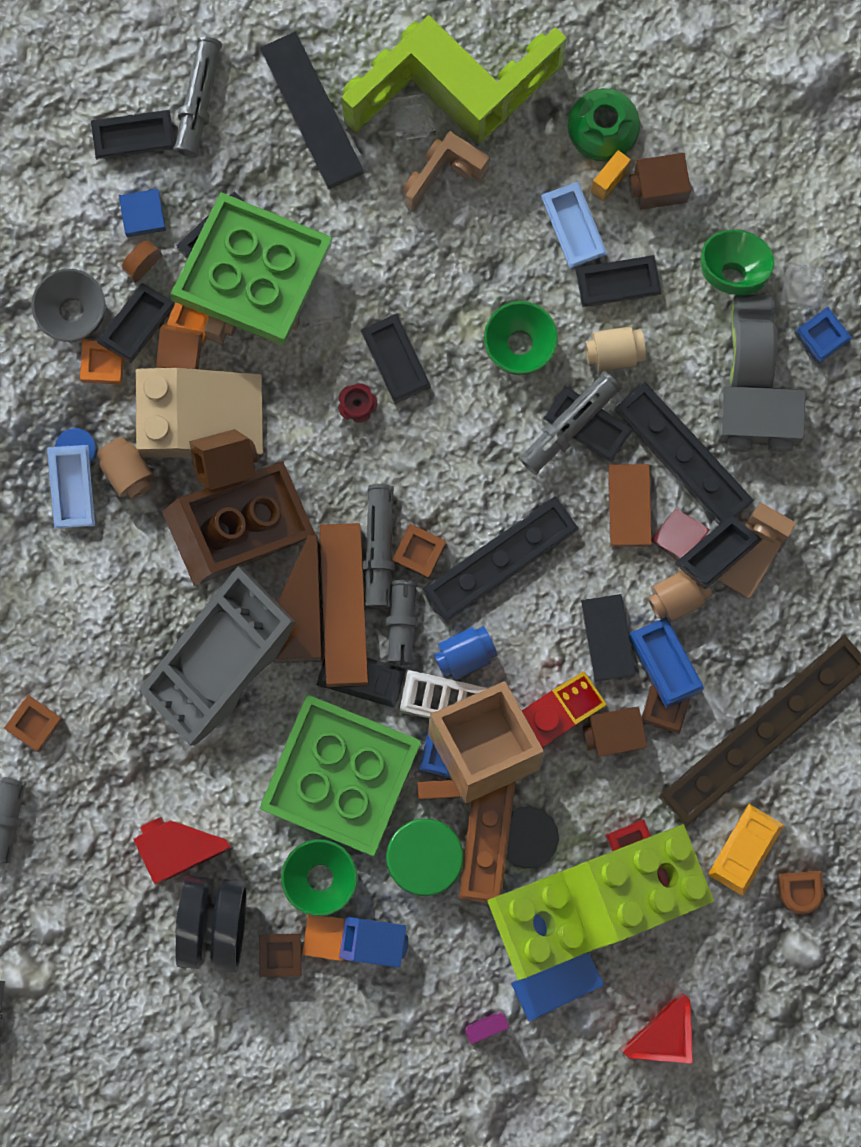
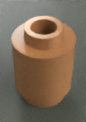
M124 437L112 440L97 452L96 455L100 459L99 467L120 498L129 496L131 500L136 499L152 487L149 482L154 477V474L136 450L134 444L127 443Z
M680 571L651 586L653 595L648 597V601L658 619L667 617L671 623L705 605V600L712 596L710 587L704 589L686 573Z

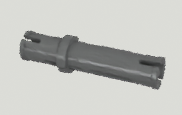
M201 36L197 40V49L190 73L184 106L179 107L178 118L181 121L173 152L182 157L197 158L203 127L209 123L210 114L207 112L214 84L218 58L223 45L221 41L212 37Z
M603 371L600 374L601 376L552 425L547 423L541 429L543 434L518 457L531 473L537 475L560 450L565 452L570 447L569 441L622 389L620 384L610 374ZM596 396L597 399L577 420H573V417ZM564 426H567V430L546 451H544L543 447Z
M372 484L368 486L367 552L362 570L366 572L364 607L370 609L391 608L390 581L391 573L395 572V562L391 561L394 486L387 484Z

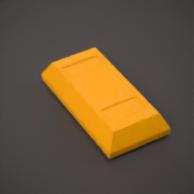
M748 804L707 875L744 896L785 825Z

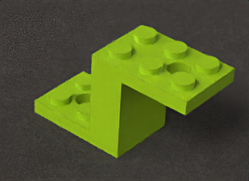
M428 15L420 23L418 21L412 22L400 36L401 41L392 50L389 48L382 50L372 61V68L362 78L357 75L346 84L342 91L344 95L341 97L344 123L356 134L401 90L413 81L479 146L563 66L567 37L556 27L547 35L540 33L527 46L526 51L528 53L518 63L512 60L499 72L497 76L499 81L497 82Z

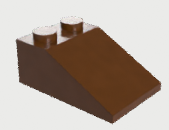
M283 461L256 470L255 478L212 490L205 488L179 497L162 511L194 586L231 573L238 566H247L306 540L308 535H315Z

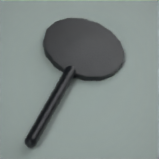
M532 806L515 809L511 815L506 859L513 865L523 868L539 867L548 862L556 852L559 843L558 827L553 818L544 810Z

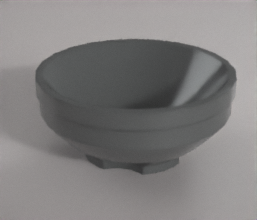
M64 268L46 275L39 282L32 296L31 309L38 327L46 335L62 342H77L88 338L98 330L105 316L106 300L99 283L91 275L81 270ZM71 300L81 302L84 307L82 317L74 322L66 321L61 317L62 306Z

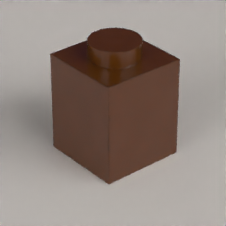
M685 153L639 159L636 161L634 173L628 175L631 197H638L640 210L687 203L691 194Z
M236 429L189 441L196 480L209 490L256 477L254 463L258 461L256 447L251 439Z
M639 706L591 715L588 717L589 726L582 727L586 750H594L596 759L647 748Z

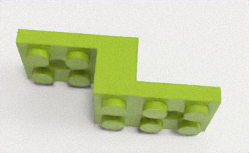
M681 824L491 898L487 902L517 980H521L589 951L620 942L713 903L714 899L684 824ZM659 867L666 870L669 876L667 887L663 886L658 879L657 872ZM535 915H539L546 923V933L544 936L539 935L534 928L533 920Z

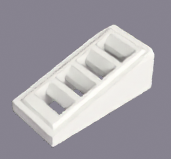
M408 670L400 713L430 719V714L438 711L430 708L434 687L443 688L438 710L448 706L451 690L459 691L457 702L466 698L467 693L475 695L488 688ZM418 683L426 685L422 706L414 705Z

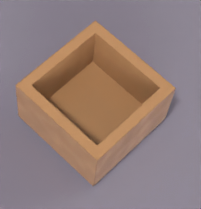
M506 681L430 714L428 734L465 804L540 770L544 751Z

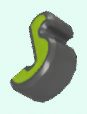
M748 294L735 295L733 297L731 328L734 357L729 380L730 387L772 389L777 361V329L774 325L775 301L771 295Z

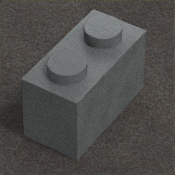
M724 386L719 394L717 442L728 443V448L736 450L751 449L752 444L768 445V450L792 451L793 446H799L804 439L806 390Z

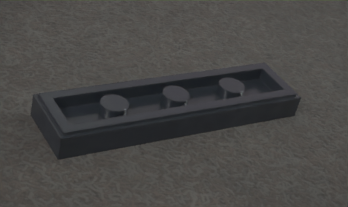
M296 31L260 47L261 54L327 189L330 190L364 174L362 165Z
M645 381L615 407L614 411L628 426L633 428L632 431L718 525L730 515L736 518L754 502V499Z
M554 496L425 586L422 591L444 622L447 623L572 536L579 528L557 497Z

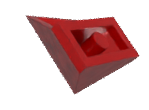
M680 992L620 1049L623 1054L631 1059L693 1064L690 999Z

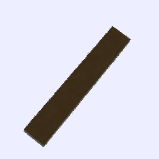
M845 634L841 636L659 795L661 800L685 827L690 825L861 675V652Z

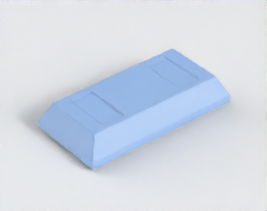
M579 182L541 195L570 269L607 255Z
M89 446L47 447L54 529L95 526Z

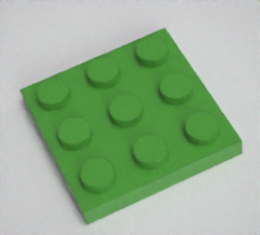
M220 192L173 287L171 301L284 346L332 245V237Z
M307 694L259 809L361 852L375 856L422 741Z

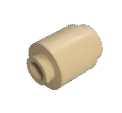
M631 327L592 332L591 340L585 341V354L588 365L595 364L597 372L636 367L637 362L646 360V348L642 330H632Z

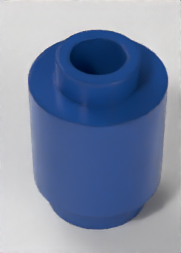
M484 626L476 630L471 627L437 643L440 652L434 654V658L443 676L451 674L454 680H458L489 665V659L498 656L496 648Z

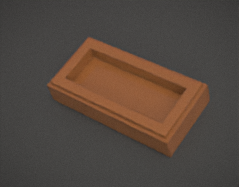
M649 464L608 465L610 547H650L652 543Z

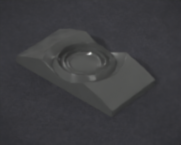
M238 566L139 688V691L190 746H195L234 710L243 690L252 679L276 659L296 621L243 567Z

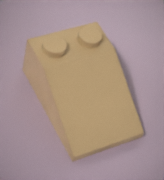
M186 368L136 369V450L142 458L192 457L189 441L233 429L251 439L256 447L257 455H263L261 374Z

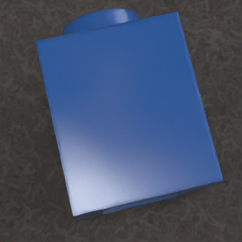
M345 916L339 958L354 962L400 968L401 960L406 956L408 950V936L405 934L406 925Z

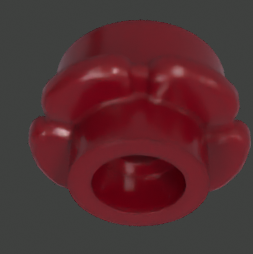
M356 383L355 385L346 386L338 396L340 401L338 410L341 416L347 420L353 419L356 423L365 422L370 419V414L377 409V397L371 393L370 387L365 384ZM355 400L361 401V405L359 407L354 406L353 403Z

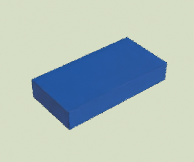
M667 617L630 633L629 640L665 708L703 692L704 686Z
M589 952L530 977L511 982V985L528 1021H531L604 986V983Z

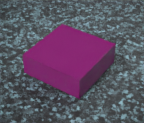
M499 1011L467 1025L465 1032L470 1044H473L510 1027L504 1013Z

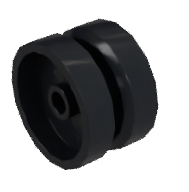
M186 875L176 917L175 957L177 967L200 969L205 962L208 945L211 944L210 959L214 971L234 973L238 971L246 919V881L223 879L219 884L215 904H213V886L209 877Z

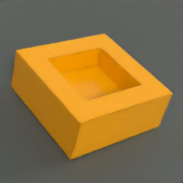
M618 150L593 180L591 193L604 201L628 172L631 159Z

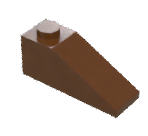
M308 535L277 602L296 623L278 656L273 661L274 664L323 662L320 556L317 535Z

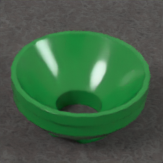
M602 88L587 92L578 99L569 114L568 134L573 146L582 155L595 161H609L618 150L624 155L627 154L635 145L639 136L640 119L636 106L626 95L614 89ZM609 108L616 113L617 122L610 128L599 127L594 121V113L598 109Z
M735 229L724 230L715 233L704 243L701 252L700 268L705 279L714 288L730 295H748L759 291L769 281L774 269V256L768 244L753 233ZM727 269H734L739 271L744 279L740 282H731L724 278L722 272Z
M517 301L501 306L491 315L485 326L484 346L494 365L509 374L520 376L539 371L552 359L557 347L558 335L554 320L542 307L531 302ZM524 333L530 337L532 347L527 353L515 354L509 349L508 340L513 334Z
M320 839L306 841L291 851L284 861L281 871L283 892L287 900L303 913L312 916L333 914L342 909L355 892L357 885L355 863L350 854L335 842ZM318 865L328 867L333 875L330 887L322 891L313 889L308 881L310 870Z

